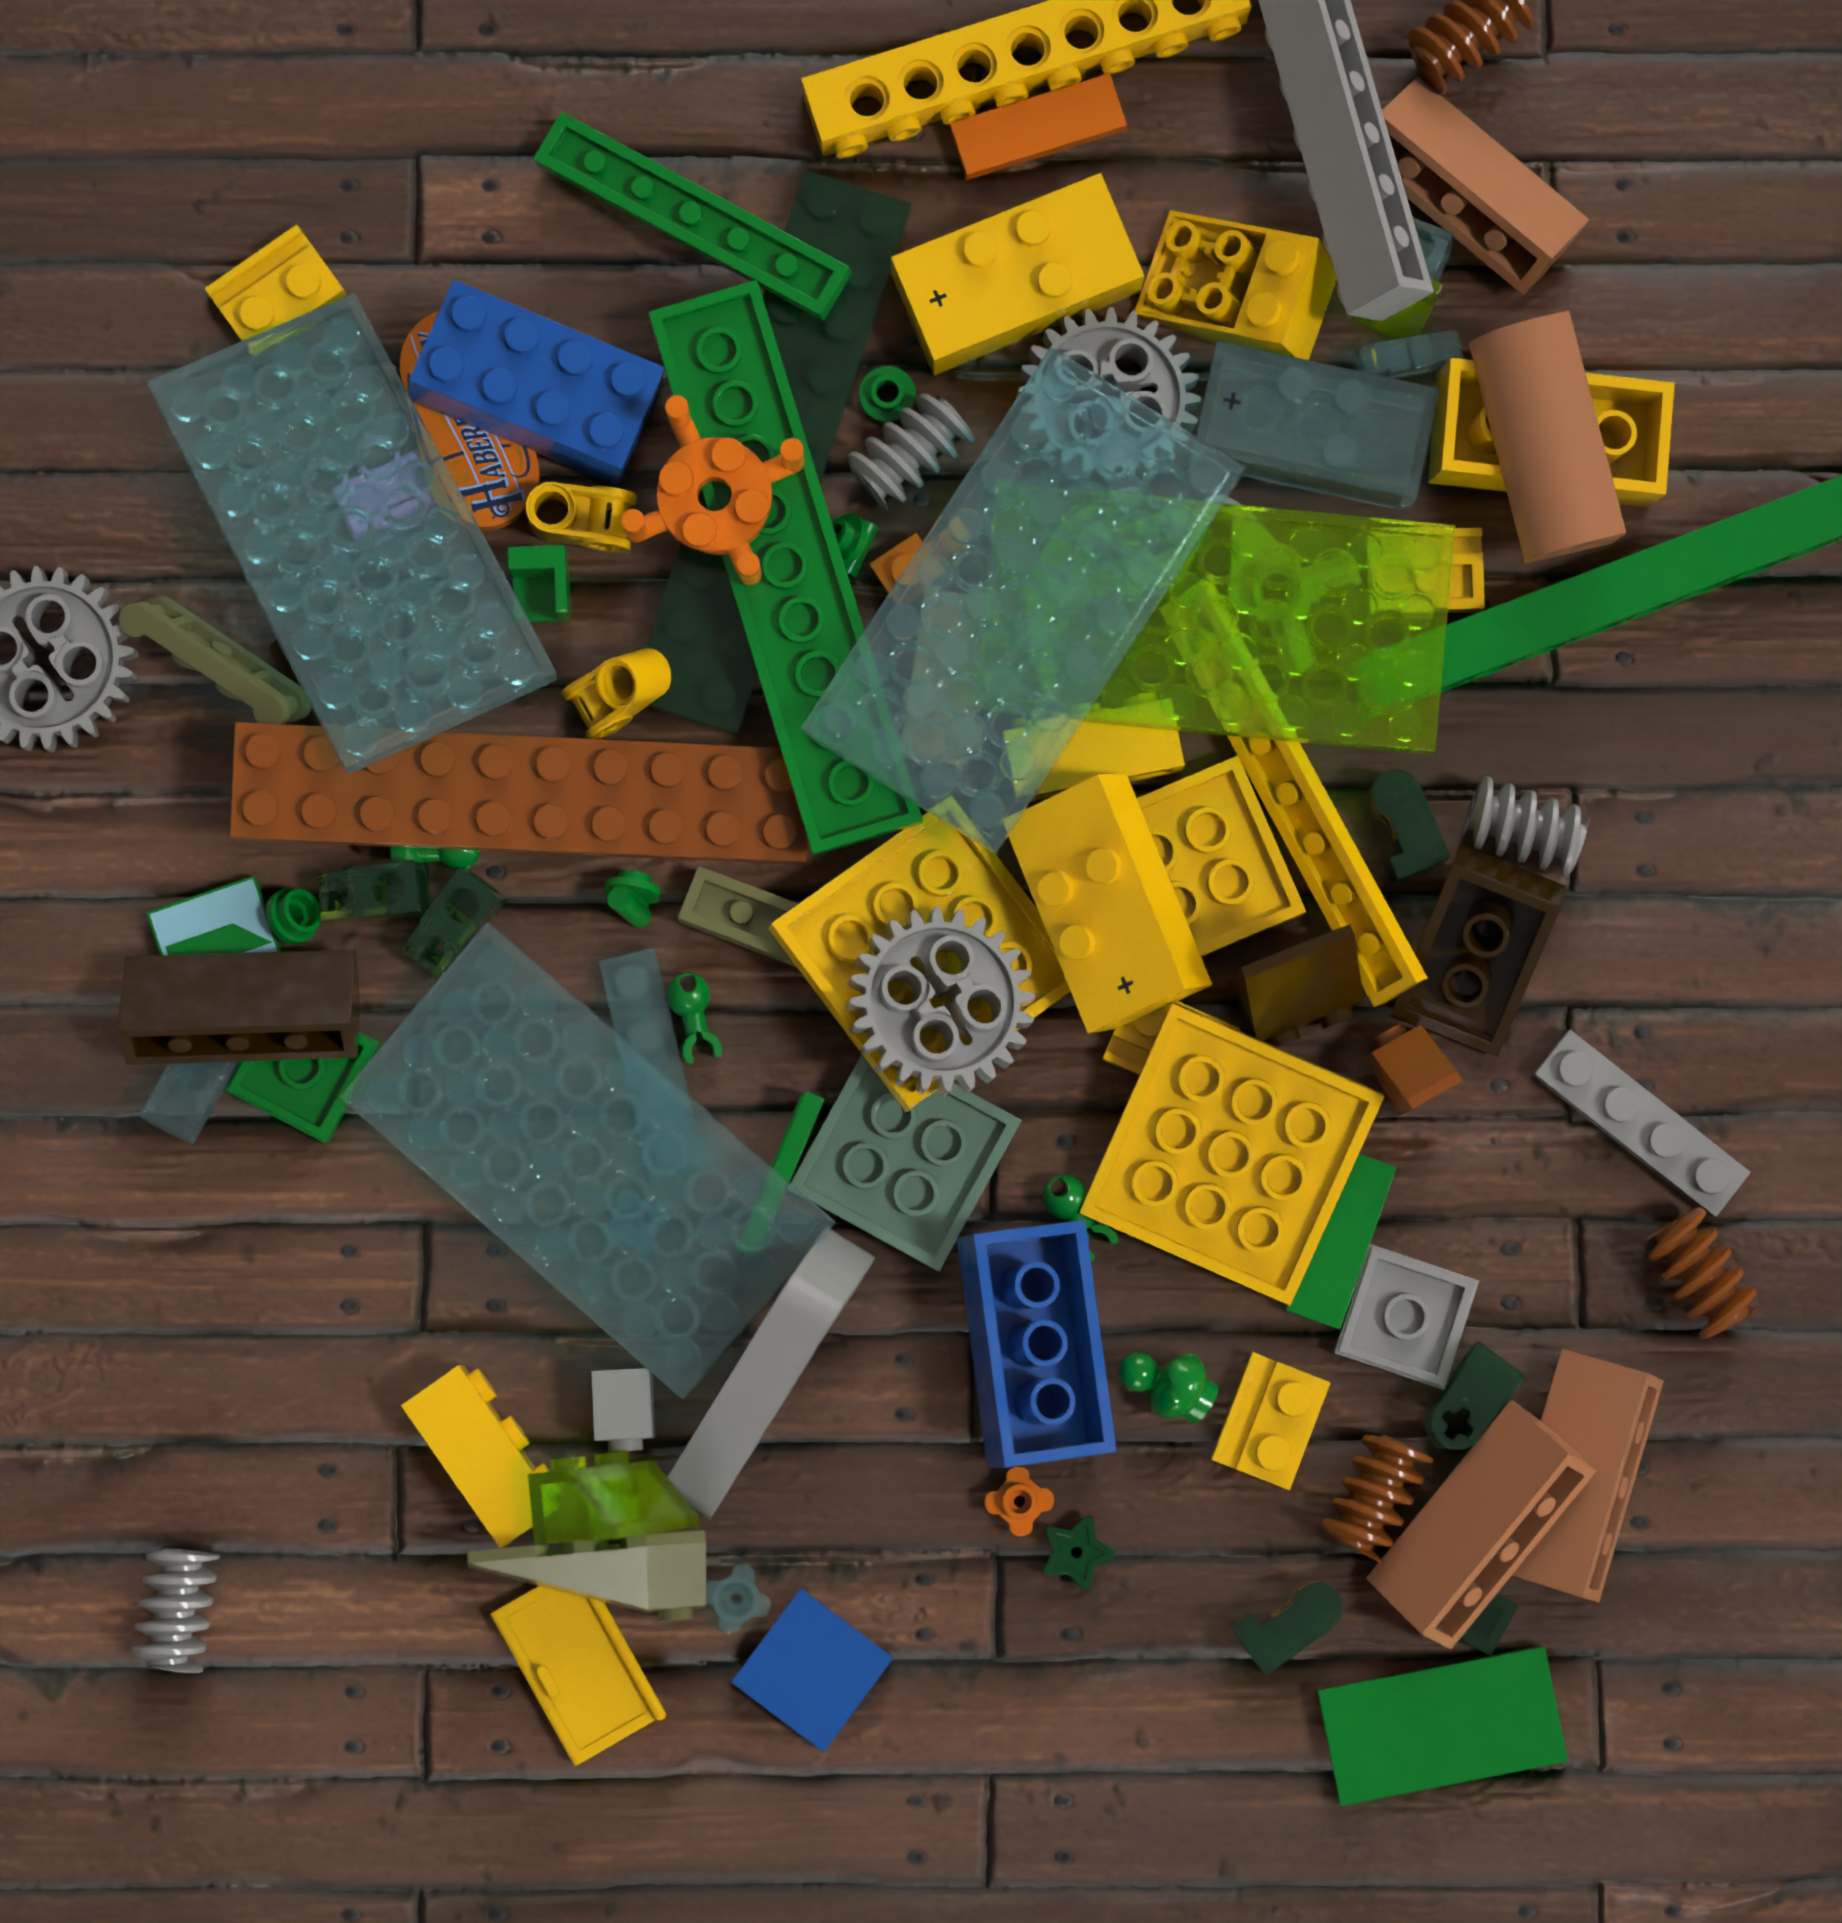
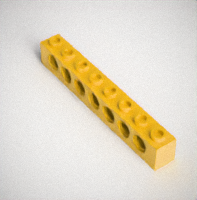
M1048 0L801 78L802 96L822 157L835 153L837 158H847L865 151L868 148L869 142L888 136L890 141L905 140L922 131L921 126L939 120H942L946 125H950V122L973 116L975 114L974 109L996 103V106L999 108L1025 100L1029 96L1028 92L1049 86L1051 91L1079 83L1082 80V75L1102 69L1104 74L1121 72L1133 66L1136 58L1156 53V56L1159 58L1175 55L1185 50L1189 46L1188 42L1209 36L1211 41L1226 39L1241 31V25L1247 24L1251 9L1250 1L1196 0L1200 4L1201 10L1193 15H1184L1174 8L1172 4L1174 0ZM1136 13L1147 20L1148 27L1139 32H1131L1120 24L1119 19L1125 14ZM1074 30H1085L1094 37L1095 43L1088 48L1079 49L1071 46L1065 37ZM1029 46L1038 50L1042 55V59L1034 65L1026 66L1018 63L1012 54L1020 47ZM977 63L984 66L988 70L989 75L980 82H969L960 76L959 70L966 64ZM915 80H925L930 82L936 91L926 99H915L905 89ZM869 96L877 99L882 104V108L875 115L862 116L853 110L852 105L857 99Z

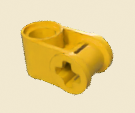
M544 482L536 486L528 495L526 501L528 524L532 532L539 539L547 542L583 546L602 552L627 553L630 551L631 542L626 539L621 517L625 511L630 509V506L636 504L637 494L615 487H587L557 482ZM548 500H557L567 507L568 513L563 521L549 525L537 518L536 513L539 506ZM612 510L610 527L606 530L607 512Z
M644 648L605 660L590 673L566 686L561 693L566 701L574 703L588 729L584 734L587 739H603L626 726L632 721L633 716L666 693L671 683V669L662 653L655 649Z

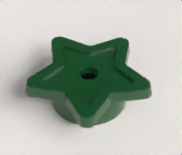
M1086 1515L1071 1529L1052 1525L1045 1527V1534L1053 1552L1042 1570L1045 1576L1068 1574L1083 1591L1089 1590L1094 1568L1113 1559L1116 1555L1112 1548L1096 1540L1093 1517ZM1074 1547H1080L1082 1550V1555L1078 1558H1074L1071 1555V1550Z

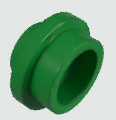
M883 366L872 370L866 375L860 386L859 398L864 412L870 418L880 423H895L900 421V410L903 408H910L912 410L915 404L916 391L914 383L907 373L896 367ZM883 385H892L899 394L894 401L883 402L877 396L878 389Z
M281 889L269 898L266 906V917L271 930L280 940L288 944L297 945L311 939L321 923L322 912L318 901L311 893L303 889Z

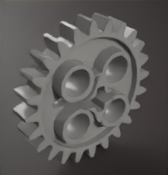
M1114 307L1108 308L1104 322H1097L1091 309H1086L1082 319V326L1080 327L1069 316L1064 317L1061 324L1062 336L1054 330L1047 328L1042 339L1046 348L1032 345L1028 358L1034 365H1023L1019 379L1028 385L1018 388L1016 401L1029 406L1020 411L1018 421L1020 424H1035L1029 431L1026 442L1030 445L1044 441L1046 446L1040 461L1045 463L1057 456L1062 460L1058 476H1065L1074 467L1080 470L1079 485L1083 487L1087 484L1092 474L1099 475L1103 490H1108L1113 476L1119 475L1126 489L1131 488L1135 479V471L1137 470L1147 481L1153 480L1156 474L1155 462L1169 469L1175 459L1171 449L1184 452L1189 439L1183 432H1193L1198 422V419L1188 412L1198 409L1201 396L1187 392L1196 386L1199 379L1198 374L1181 373L1190 359L1189 353L1173 356L1171 350L1177 337L1173 334L1161 341L1154 336L1158 328L1156 320L1148 324L1144 330L1137 328L1138 318L1135 311L1130 313L1125 323L1117 322ZM1121 358L1132 359L1140 365L1142 373L1137 375L1124 374L1117 368L1115 361ZM1068 369H1075L1085 375L1088 383L1083 386L1074 387L1067 384L1060 373ZM1153 386L1156 388L1157 392L1153 393L1150 391L1140 390L1143 387ZM1100 392H1107L1110 400L1118 399L1117 405L1110 406L1107 398H1098ZM1061 404L1076 406L1071 411H1062L1060 409ZM1134 411L1147 412L1154 418L1156 425L1151 428L1138 427L1131 421L1129 413ZM1080 422H1090L1099 428L1102 436L1095 440L1082 438L1076 432L1074 425Z
M34 566L31 582L27 583L15 570L11 571V588L4 590L0 586V641L14 639L17 644V652L9 663L0 665V740L8 744L19 732L20 747L26 751L32 750L37 737L41 738L44 749L49 752H55L58 736H63L64 740L73 748L78 747L77 730L83 728L95 738L99 736L94 720L101 716L106 720L115 722L117 718L108 705L112 700L128 703L130 700L118 688L120 682L137 680V675L123 667V662L139 657V653L132 647L122 645L121 642L131 636L127 635L120 625H114L119 620L122 608L118 604L103 608L109 597V593L103 587H99L87 595L90 580L82 574L69 586L68 573L61 567L56 569L51 581H48L45 572L39 566ZM51 608H63L65 612L63 625L55 632L43 633L40 629L42 615ZM21 617L25 620L37 643L51 653L49 655L51 664L66 681L74 694L71 701H66L63 698L53 678L38 666L40 662L39 657L15 626L17 618ZM83 654L95 655L96 668L94 672L83 680L73 679L71 675L73 661ZM45 685L48 689L46 704L35 712L26 711L24 707L26 692L34 686Z
M934 907L929 914L927 923L924 924L917 911L913 910L906 917L907 930L892 919L885 927L889 941L882 936L874 934L867 944L875 956L860 953L854 963L866 975H852L847 981V986L861 992V995L849 999L845 1007L852 1012L862 1013V1018L853 1023L849 1029L851 1033H868L869 1039L860 1049V1052L863 1055L876 1050L879 1051L882 1057L875 1068L878 1073L891 1065L898 1068L895 1085L900 1086L910 1075L917 1077V1094L922 1095L932 1081H937L938 1090L941 1096L945 1097L951 1092L954 1080L957 1079L962 1090L968 1093L975 1087L974 1073L985 1083H990L996 1077L992 1062L1006 1069L1014 1061L1006 1047L1020 1050L1026 1044L1027 1040L1015 1028H1028L1034 1021L1032 1016L1020 1011V1007L1030 1004L1035 999L1034 993L1019 990V985L1031 973L1030 970L1013 971L1011 964L1021 953L1020 950L1014 949L1002 953L998 947L1002 943L1005 933L1000 931L988 939L983 935L985 918L981 917L969 928L964 926V912L962 909H958L949 922H944L940 908ZM943 950L954 953L961 963V972L956 975L943 972L935 961L936 952ZM912 958L919 960L922 965L923 974L918 969L912 967L910 963ZM901 980L907 983L914 994L913 1003L905 1005L895 1002L888 993V982ZM946 994L950 998L951 1003L947 1008L940 1006L934 1009L930 1004V999L934 995L941 997ZM981 999L985 1001L992 1010V1021L990 1023L975 1021L967 1010L968 1000ZM932 1028L938 1031L944 1038L945 1051L942 1053L927 1051L920 1042V1030ZM958 1029L970 1038L969 1045L961 1042Z

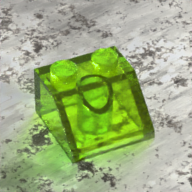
M628 1451L594 1454L595 1466H586V1456L551 1459L552 1471L528 1474L534 1544L617 1539L700 1527L699 1515L653 1460L629 1462Z

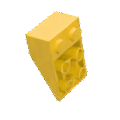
M1170 210L1135 312H1137V317L1150 322L1156 320L1159 325L1255 358L1306 368L1337 278L1331 256L1319 238Z

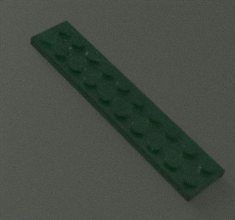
M804 170L784 232L848 265L852 274L824 321L767 290L764 291L763 300L821 486L891 274V257L897 255L912 210V203ZM701 489L698 495V501L705 509H707V505ZM681 543L646 647L662 653L668 661L671 669V683L666 693L647 707L739 736L758 679L756 666L722 555L704 553Z

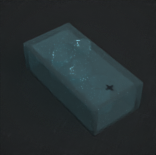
M1217 341L1210 363L1189 464L1409 512L1417 499L1440 389Z

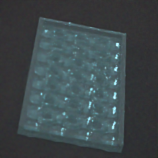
M355 293L147 382L149 392L346 775L556 681V670Z
M1050 347L801 727V731L996 855L1244 474L1245 467L1071 358Z
M489 922L482 927L340 1096L346 1104L681 1399H686L797 1269L810 1249L821 1241L836 1223L526 952Z

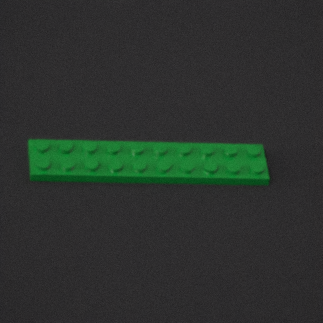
M750 281L649 311V318L673 396H682L687 400L690 415L701 439L712 437L734 438L754 452L761 462L780 455L781 445L786 439H798L803 445L804 467L799 472L771 484L772 504L769 516L757 538L749 544L753 553L757 555L760 561L762 575L759 582L754 585L744 584L740 580L729 554H722V558L813 856L922 824V815L758 281ZM710 482L702 487L708 510L719 511L729 504L732 493L725 484Z

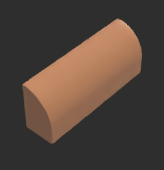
M1419 76L1382 109L1407 198L1523 296L1552 266L1590 220Z
M1570 311L1514 323L1472 340L1469 343L1525 564L1614 543L1626 534V529Z
M1561 1350L1541 1422L1575 1449L1597 1472L1512 1576L1599 1603L1664 1380L1646 1372L1569 1350Z
M1510 1400L1382 1558L1384 1563L1379 1562L1366 1579L1421 1635L1452 1649L1597 1470L1553 1430L1523 1407Z

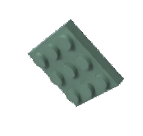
M861 1054L788 1189L939 1272L1022 1120L972 1092L965 1093L955 1083H953L952 1090L947 1096L942 1097L939 1090H936L908 1112H905Z

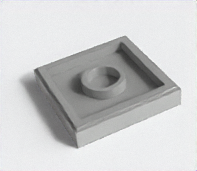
M1370 1244L1333 1353L1444 1390L1479 1280Z

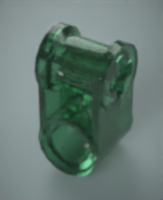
M1477 1340L1452 1373L1448 1385L1426 1416L1425 1432L1428 1440L1435 1447L1443 1451L1455 1452L1474 1445L1493 1418L1501 1412L1515 1394L1526 1374ZM1461 1412L1464 1417L1460 1425L1466 1430L1465 1435L1457 1434L1448 1438L1444 1434L1448 1425L1441 1418L1443 1414L1449 1416Z

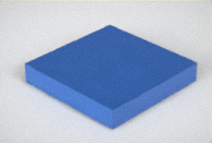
M800 1588L731 1683L821 1751L825 1752L893 1660V1656L803 1588Z

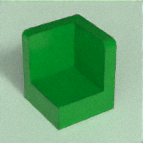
M566 546L508 547V570L513 578L515 621L518 624L572 622L570 565Z

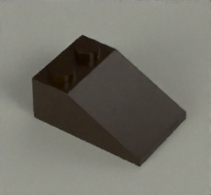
M1459 844L1415 952L1428 978L1398 995L1391 1015L1416 1025H1422L1426 1029L1498 1057L1562 907L1566 885Z
M1350 924L1243 966L1227 982L1247 1034L1278 1048L1302 1038L1298 1030L1299 1027L1319 1020L1322 1029H1326L1355 1017L1351 1007L1364 1000L1355 936Z

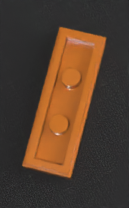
M1110 73L950 122V131L966 180L1118 134L1127 129V123Z

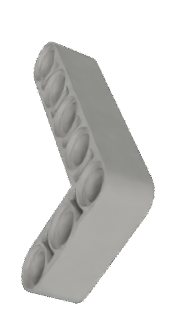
M826 1227L779 1294L674 1465L661 1490L706 1519H711L824 1336L857 1289L876 1257L829 1227Z

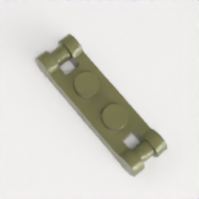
M159 596L145 602L130 603L120 611V626L127 635L131 637L147 635L172 652L171 657L176 663L185 668L200 671L216 682L215 687L220 693L231 699L244 701L251 706L258 723L286 724L287 722L301 720L311 712V697L304 688L171 598Z

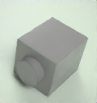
M653 1368L591 1371L594 1441L608 1440V1452L643 1450V1439L656 1437Z

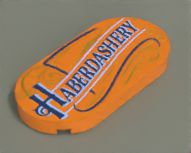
M438 311L416 324L408 334L400 355L401 378L427 486L437 508L452 521L461 524V526L475 531H492L504 528L522 516L526 511V501L529 493L540 484V467L536 451L409 400V379L439 313Z

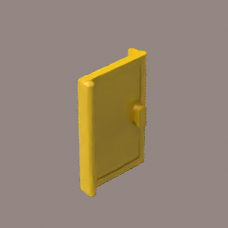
M538 1586L490 1614L574 1767L653 1721H661L666 1717L662 1705L604 1602Z

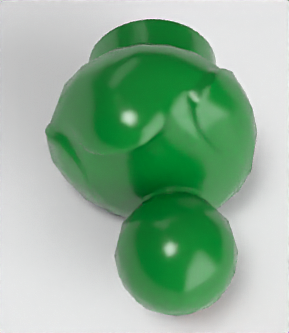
M1143 1352L1128 1354L1119 1365L1121 1383L1129 1391L1141 1392L1148 1390L1147 1396L1150 1409L1157 1416L1165 1419L1183 1417L1192 1424H1196L1208 1413L1218 1394V1385L1207 1379L1203 1363L1193 1353L1181 1354L1175 1357L1160 1371H1158L1156 1361L1150 1355Z

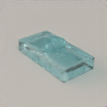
M240 1061L168 1064L139 1116L143 1121L193 1145Z

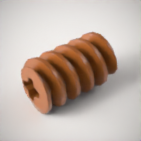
M1453 0L1445 5L1443 15L1435 13L1427 18L1425 22L1426 28L1418 26L1411 29L1408 34V45L1415 65L1423 79L1440 95H1444L1447 92V87L1442 75L1447 73L1456 82L1460 83L1465 79L1460 62L1465 60L1470 66L1478 70L1483 65L1478 51L1479 48H1484L1490 55L1496 57L1501 51L1496 36L1500 34L1509 43H1515L1518 41L1519 36L1514 23L1518 21L1527 30H1532L1534 27L1533 16L1524 0H1461V2Z
M1698 1207L1669 1222L1645 1240L1656 1239L1657 1241L1656 1246L1647 1256L1650 1262L1668 1258L1670 1261L1669 1265L1660 1275L1663 1281L1679 1277L1682 1279L1683 1283L1673 1294L1675 1300L1694 1297L1696 1300L1686 1314L1688 1320L1704 1316L1709 1320L1698 1334L1701 1339H1705L1733 1326L1757 1309L1759 1305L1748 1307L1757 1294V1289L1754 1285L1735 1287L1744 1275L1742 1266L1736 1265L1722 1268L1731 1256L1732 1251L1728 1246L1709 1248L1719 1234L1717 1228L1707 1227L1697 1230L1696 1227L1706 1215L1705 1210Z
M1364 1435L1361 1442L1373 1455L1372 1457L1353 1456L1351 1463L1362 1474V1477L1345 1476L1342 1478L1340 1483L1348 1490L1352 1497L1351 1499L1332 1498L1330 1504L1338 1511L1342 1518L1341 1520L1323 1518L1320 1525L1328 1532L1332 1539L1383 1564L1384 1562L1372 1550L1373 1545L1392 1547L1394 1541L1382 1527L1384 1524L1402 1526L1403 1518L1392 1507L1394 1503L1412 1505L1414 1502L1413 1497L1402 1486L1404 1483L1422 1484L1424 1477L1413 1467L1414 1462L1433 1463L1434 1459L1387 1435Z

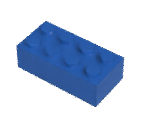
M453 279L409 379V400L534 450L540 455L619 487L662 388L665 367Z
M1085 1220L979 1233L957 1238L987 1468H1007L1117 1452Z

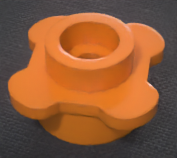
M1016 1466L1007 1471V1480L997 1491H991L987 1494L985 1507L990 1514H999L1009 1523L1012 1534L1026 1536L1032 1531V1522L1039 1514L1052 1509L1054 1496L1049 1489L1039 1488L1030 1480L1029 1471L1026 1468ZM1016 1496H1023L1025 1498V1504L1022 1507H1017L1014 1504Z

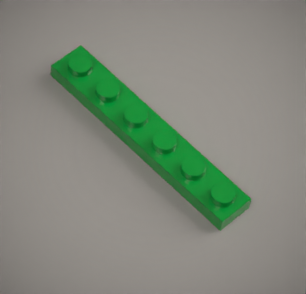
M562 111L533 158L536 165L744 279L748 281L757 280L759 287L822 321L826 319L852 274L848 265Z

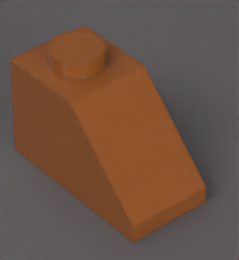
M1399 1023L1373 1038L1372 1040L1377 1049L1365 1056L1398 1116L1420 1106L1463 1081L1457 1070L1422 1025L1407 1032L1403 1023Z

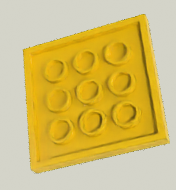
M952 796L923 815L922 824L906 828L775 920L768 928L859 1051L868 1041V1033H851L849 1028L858 1019L862 1018V1013L852 1012L845 1007L849 999L861 995V992L847 986V981L852 975H866L854 962L860 953L875 956L867 944L874 934L882 936L889 941L885 927L892 919L907 930L906 917L913 910L917 911L925 924L934 907L940 908L944 922H949L956 911L962 909L964 912V926L971 928L981 917L986 919L983 935L988 939L994 934L1003 931L1005 936L998 947L1002 953L1014 949H1019L1021 952L1011 964L1013 971L1030 970L1031 975L1019 985V990L1034 993L1035 999L1030 1004L1020 1007V1011L1029 1014L1034 1019L1071 992L1038 909ZM943 950L936 952L935 961L943 972L952 975L961 972V963L954 953ZM912 958L910 960L912 967L918 969L923 974L922 965L919 960ZM901 980L888 982V993L895 1002L905 1005L913 1003L914 994L907 983ZM946 994L941 997L934 995L930 999V1004L934 1009L940 1006L947 1008L951 1003L950 998ZM981 999L968 1000L967 1010L975 1021L980 1023H990L992 1021V1010L985 1001ZM932 1028L920 1030L919 1039L927 1051L931 1053H942L945 1051L944 1038L938 1031ZM958 1029L961 1042L969 1045L970 1038ZM876 1050L863 1054L905 1112H908L938 1090L937 1081H932L922 1095L917 1094V1077L911 1075L904 1083L897 1086L895 1085V1077L898 1068L891 1065L878 1073L875 1068L882 1057L879 1051Z
M1172 1002L1079 1213L1291 1306L1385 1096L1383 1093Z

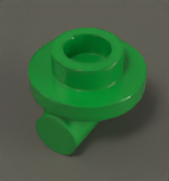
M848 513L833 520L832 525L848 577L856 579L879 527L856 514Z
M621 870L618 872L617 877L605 880L603 891L608 896V905L635 928H644L651 920V912L648 909L649 904L657 903L660 900L661 889L654 883H651L652 878L646 873L635 870Z

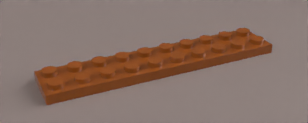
M235 722L230 840L805 865L807 863L808 837L780 748Z

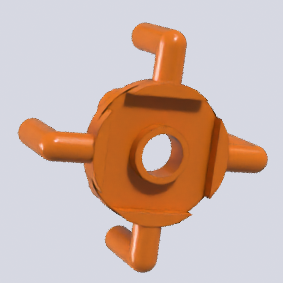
M674 395L666 401L665 409L669 424L680 449L672 455L660 471L657 486L659 509L643 515L637 509L625 511L621 517L625 535L629 541L639 543L668 530L677 541L695 550L714 555L729 554L740 580L746 585H754L759 582L762 573L759 558L753 553L749 544L757 538L769 516L772 504L771 484L799 472L804 467L803 445L798 439H786L781 445L780 455L761 462L754 452L734 438L712 437L701 439L690 415L687 400L682 396ZM710 482H721L732 493L729 504L719 511L707 510L698 501L700 490Z

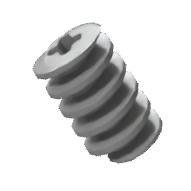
M920 393L917 396L916 404L920 414L910 408L900 410L899 418L903 429L891 422H886L881 429L886 444L875 437L866 439L864 445L869 459L854 451L847 457L854 476L872 498L887 512L888 507L884 500L887 495L902 503L907 500L901 485L902 482L906 480L918 488L924 486L918 470L922 465L936 474L941 471L936 453L941 451L953 459L958 457L953 442L956 436L971 445L975 442V438L968 425L957 411L939 394H936L937 399L926 393Z
M1485 776L1478 783L1463 826L1462 836L1468 829L1474 832V848L1478 850L1481 849L1490 836L1494 837L1496 855L1502 857L1511 844L1517 845V861L1521 864L1527 860L1533 850L1539 852V869L1543 871L1548 868L1555 857L1561 859V876L1567 878L1575 867L1582 850L1590 817L1588 816L1583 824H1581V809L1575 804L1570 805L1562 816L1559 817V802L1557 798L1553 797L1548 798L1541 808L1537 810V794L1532 790L1526 791L1516 803L1515 787L1510 783L1504 784L1496 796H1494L1493 780L1491 777Z
M163 1548V1550L145 1554V1560L160 1567V1573L142 1577L141 1583L156 1590L157 1593L155 1597L138 1600V1607L152 1613L153 1619L135 1623L134 1630L150 1637L147 1644L131 1647L130 1653L144 1659L148 1667L182 1673L203 1672L204 1667L189 1659L188 1656L204 1653L207 1649V1643L193 1636L192 1633L208 1629L211 1621L207 1617L195 1612V1610L211 1606L214 1602V1597L199 1589V1586L217 1581L218 1574L203 1566L202 1563L217 1560L220 1558V1555L172 1548Z

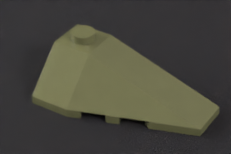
M705 1530L626 1536V1539L620 1540V1544L608 1545V1541L581 1540L562 1544V1548L550 1549L549 1545H530L467 1551L468 1568L643 1613L658 1612L659 1622L694 1620L693 1609H703L706 1606Z

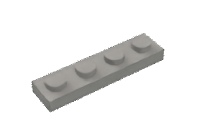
M1571 1029L1566 1031L1532 1074L1533 1077L1697 1207L1703 1208L1711 1218L1717 1217L1751 1173Z

